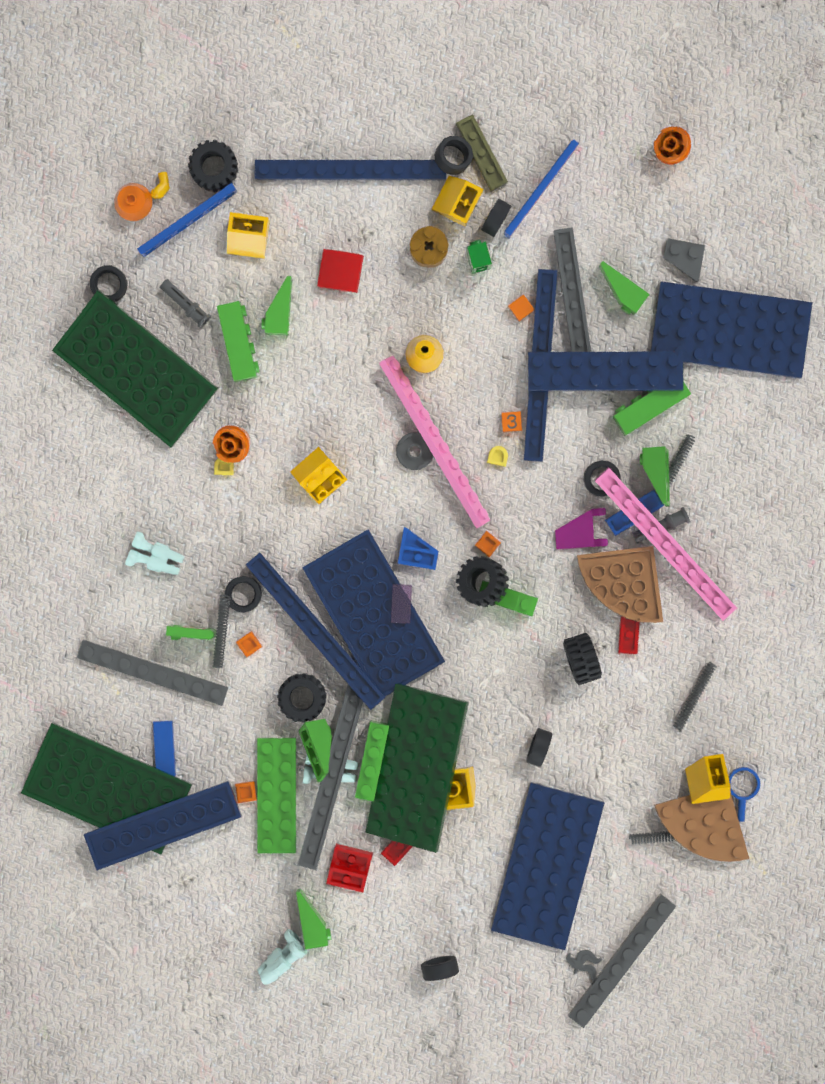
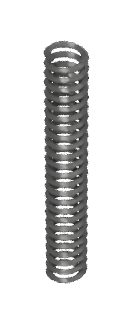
M686 435L687 437H685L681 448H679L680 451H677V456H674L675 459L670 464L669 481L674 482L672 480L675 479L673 476L677 477L675 474H678V472L676 471L681 469L680 466L682 464L679 462L684 463V458H687L685 456L688 455L686 452L689 453L687 449L691 450L688 446L693 447V442H696L692 439L695 438L692 435Z
M220 595V597H228L229 599L219 598L221 601H219L220 607H218L217 636H215L217 639H215L216 645H214L215 651L213 654L214 665L212 667L223 668L224 666L223 658L225 655L227 620L231 599L227 595Z
M712 662L706 663L707 666L702 671L703 674L699 677V682H696L697 684L693 687L694 690L689 695L690 698H687V703H684L686 706H683V708L685 709L680 711L681 714L677 717V722H674L676 725H673V727L678 729L679 732H682L681 729L685 727L684 724H687L685 721H688L689 716H691L690 713L695 708L694 705H697V700H700L698 697H701L702 692H704L703 689L708 684L707 681H710L709 679L713 676L712 673L717 668Z
M661 831L660 833H633L629 835V839H631L632 844H634V840L635 844H637V840L638 844H640V839L641 844H643L644 839L646 844V838L647 843H649V838L650 843H652L653 837V843H655L656 837V842L658 843L659 836V842L661 843V836L662 842H664V836L667 842L668 835V841L670 842L671 834L668 831L666 833L665 831L663 833Z

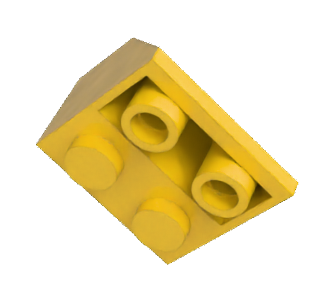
M449 175L431 210L466 227L483 194V189L467 180Z
M230 212L227 230V254L265 259L270 224L269 218Z
M319 446L290 471L299 484L318 504L348 480Z
M723 754L704 756L685 768L692 804L730 799L731 786Z

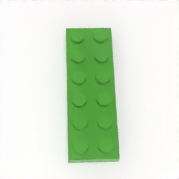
M257 738V853H296V738Z

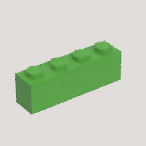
M240 301L218 305L217 310L234 382L258 378L257 373L260 372L258 361L254 362L253 354L256 351L254 343H250L248 335L252 334L250 325L245 324L244 317L247 316L245 305H241Z
M684 381L683 391H647L649 394L643 398L639 395L632 399V405L627 408L623 405L616 409V415L613 416V419L623 435L626 436L691 395Z
M370 721L355 798L374 802L389 729L387 723Z

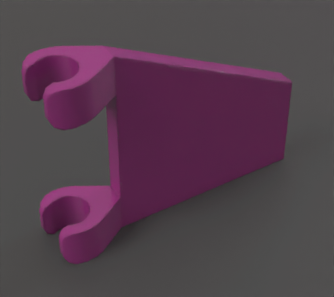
M591 509L555 530L556 549L608 546L606 538L594 539L593 516L606 515V509Z

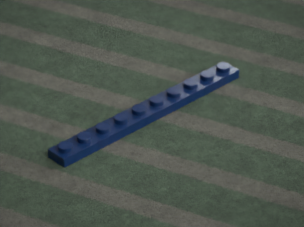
M255 160V180H446V173L437 166L435 160Z
M538 269L532 352H551L558 270ZM529 391L523 461L543 462L548 391Z
M258 553L245 564L370 711L385 699V696L261 553Z

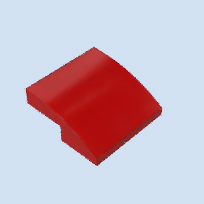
M323 249L317 287L358 293L364 255Z
M336 843L326 884L363 893L373 852Z

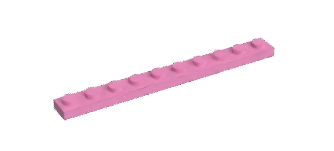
M394 356L384 359L379 363L476 529L489 522L490 519L487 511L479 502L478 496L469 485L467 477L463 475L457 460L450 453L447 443L440 436L439 429L430 419L429 412L420 402L419 395L410 385V380L400 368V363Z
M609 467L594 480L723 621L737 609Z

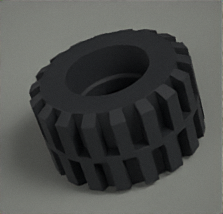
M206 140L204 144L199 143L198 148L192 150L193 154L189 156L188 168L192 178L199 187L205 188L207 191L213 190L218 192V189H224L232 183V180L236 179L238 162L234 152L224 142L221 141L219 143L217 140H213V142ZM211 156L221 157L224 161L222 172L215 176L206 175L202 170L204 161Z
M476 556L473 557V560H466L467 564L461 565V572H457L459 579H456V583L459 584L457 590L461 592V597L477 606L488 607V605H496L495 601L500 602L502 600L500 597L506 595V592H504L505 588L508 589L509 587L506 584V581H509V577L505 575L507 571L502 568L503 566L500 563L481 556V558ZM488 572L490 577L489 584L483 591L478 592L476 580L481 573Z
M587 633L564 639L565 654L575 682L578 685L600 679L602 671L590 636Z
M298 673L287 678L281 685L277 696L278 706H280L282 714L284 713L288 719H292L294 722L299 721L301 723L318 717L326 704L327 697L325 687L321 684V681L307 673ZM297 687H307L313 693V703L306 709H299L291 702V693Z

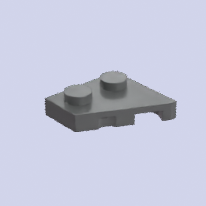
M667 238L663 258L670 264L675 265L682 273L684 272L691 277L694 282H699L705 245Z

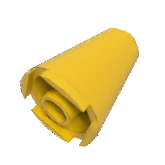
M419 335L408 343L405 356L407 363L412 369L420 373H430L440 366L444 352L441 343L436 338L430 335ZM421 349H428L429 351L422 353Z

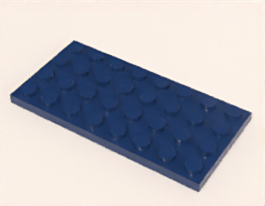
M661 281L650 351H683V363L801 379L803 376L813 302Z
M369 529L302 567L359 667L385 697L394 692L395 684L406 685L445 662Z
M530 782L491 931L561 950L566 949L604 808V801Z

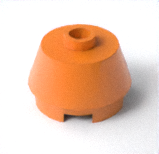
M673 126L662 129L656 141H654V151L657 158L669 165L684 161L691 151V138L687 131Z
M126 184L115 195V209L125 220H141L149 214L152 208V196L149 190L141 184Z
M228 425L220 428L213 438V444L217 452L216 456L227 463L242 461L249 452V434L243 428Z

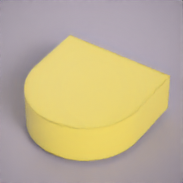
M502 446L493 447L489 452L487 463L506 467L508 459L507 450Z
M217 458L214 464V475H234V463H227Z

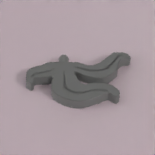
M590 950L579 951L577 959L571 957V953H568L566 960L572 968H575L573 973L577 974L578 970L588 971L592 982H594L597 974L596 968L591 964H583L587 960L597 964L602 959L597 958Z

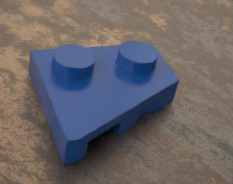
M404 527L398 564L436 570L439 551Z

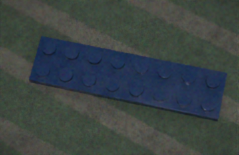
M683 351L528 352V391H683Z
M228 780L84 833L83 835L95 868L100 870L241 818L242 814Z

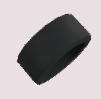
M449 136L444 138L436 148L434 154L435 162L444 173L458 175L463 173L472 162L473 150L464 138ZM447 146L458 148L464 156L463 163L460 165L450 163L444 156V149Z
M498 198L481 230L495 237L512 206Z
M112 265L101 266L91 275L90 289L95 295L99 290V278L105 273H113L118 277L120 287L115 294L106 296L113 302H116L127 291L128 281L121 270Z
M600 460L587 467L583 481L586 489L591 494L605 497L608 495L604 490H599L592 485L591 475L593 471L600 467H609L620 480L621 475L619 469L613 463Z
M236 577L225 588V595L231 598L229 606L236 612L244 613L251 611L261 601L262 592L260 585L251 577ZM240 583L249 584L255 593L253 601L245 606L235 603L232 598V590Z
M541 728L536 730L528 751L527 763L538 767L542 766L551 743L552 732Z
M455 956L436 957L426 960L421 964L425 981L443 980L459 973Z

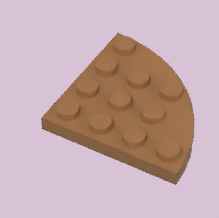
M653 546L577 555L578 566L586 585L605 607L630 620L644 623H663Z
M686 795L654 805L663 826L681 846L690 852L717 861L733 862L749 859L731 795L730 799L692 804L690 795Z

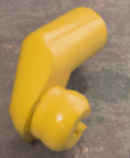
M167 172L158 173L159 184L151 190L152 198L161 199L169 191L170 186Z

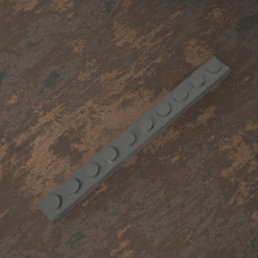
M347 685L331 743L328 774L320 782L297 865L317 871L363 701L349 685Z

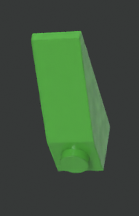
M602 261L599 268L618 304L622 306L620 309L628 315L631 313L635 315L650 294Z
M291 276L286 277L268 308L265 318H262L261 329H265V334L289 336Z
M665 446L642 448V454L639 457L640 465H643L662 503L666 507H670L669 450Z
M482 580L479 592L483 591L489 582ZM505 588L504 592H506V595L500 597L502 599L500 602L495 601V604L533 616L538 598Z
M326 719L305 722L298 731L317 782H321L329 769L332 735L331 728L327 724Z
M297 889L296 895L305 950L328 946L329 940H332L330 928L326 927L325 921L302 889Z

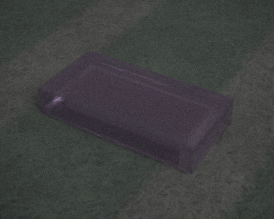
M393 584L391 623H410L412 585Z

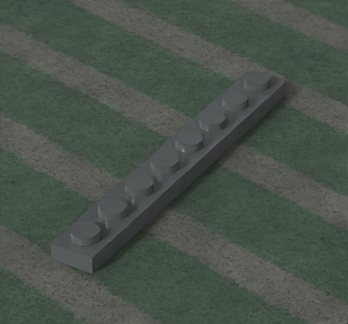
M573 227L554 230L571 352H591Z
M82 640L77 655L78 659L221 706L224 704L229 688L87 640Z
M661 893L596 977V980L568 1014V1017L583 1028L587 1025L676 908L674 903Z

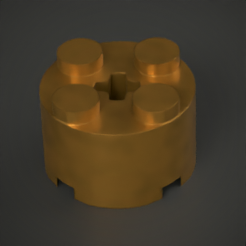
M427 226L420 228L413 234L410 240V254L416 264L421 267L432 268L437 267L445 260L448 253V240L440 229ZM425 244H428V245L432 244V245H433V246H432V249H433V250L431 251L430 249H428V250L426 251V250H425V248H426V245H425Z

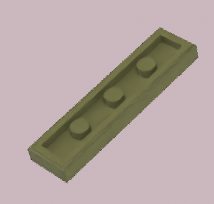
M473 114L458 121L456 126L462 138L470 144L473 150V159L490 191L492 192L507 184L508 181Z

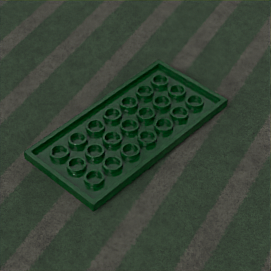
M100 290L95 293L52 350L170 448L176 444L219 389Z
M400 683L395 684L387 723L389 729L374 802H371L365 833L430 852H438L469 705L468 701Z
M52 722L21 794L100 828L185 797L189 794L193 784ZM165 846L152 851L162 855Z

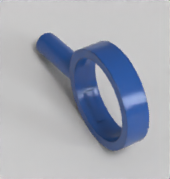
M738 767L728 776L730 786L732 777L739 771H749L756 779L755 790L748 796H738L731 788V795L738 799V820L745 822L746 800L753 798L759 792L760 779L752 769Z

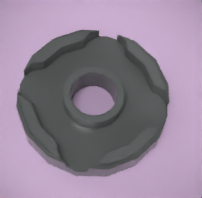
M418 432L404 435L397 444L396 456L399 463L407 469L421 470L432 461L433 454L422 435ZM412 446L420 448L421 453L419 456L413 457L410 455L409 450Z

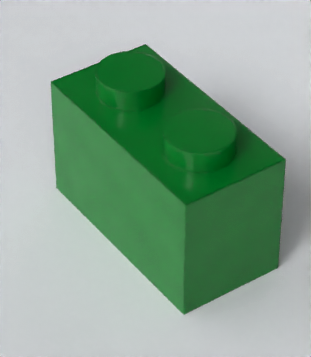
M481 240L471 242L470 246H467L466 254L472 274L491 269L492 262L486 242L481 243Z

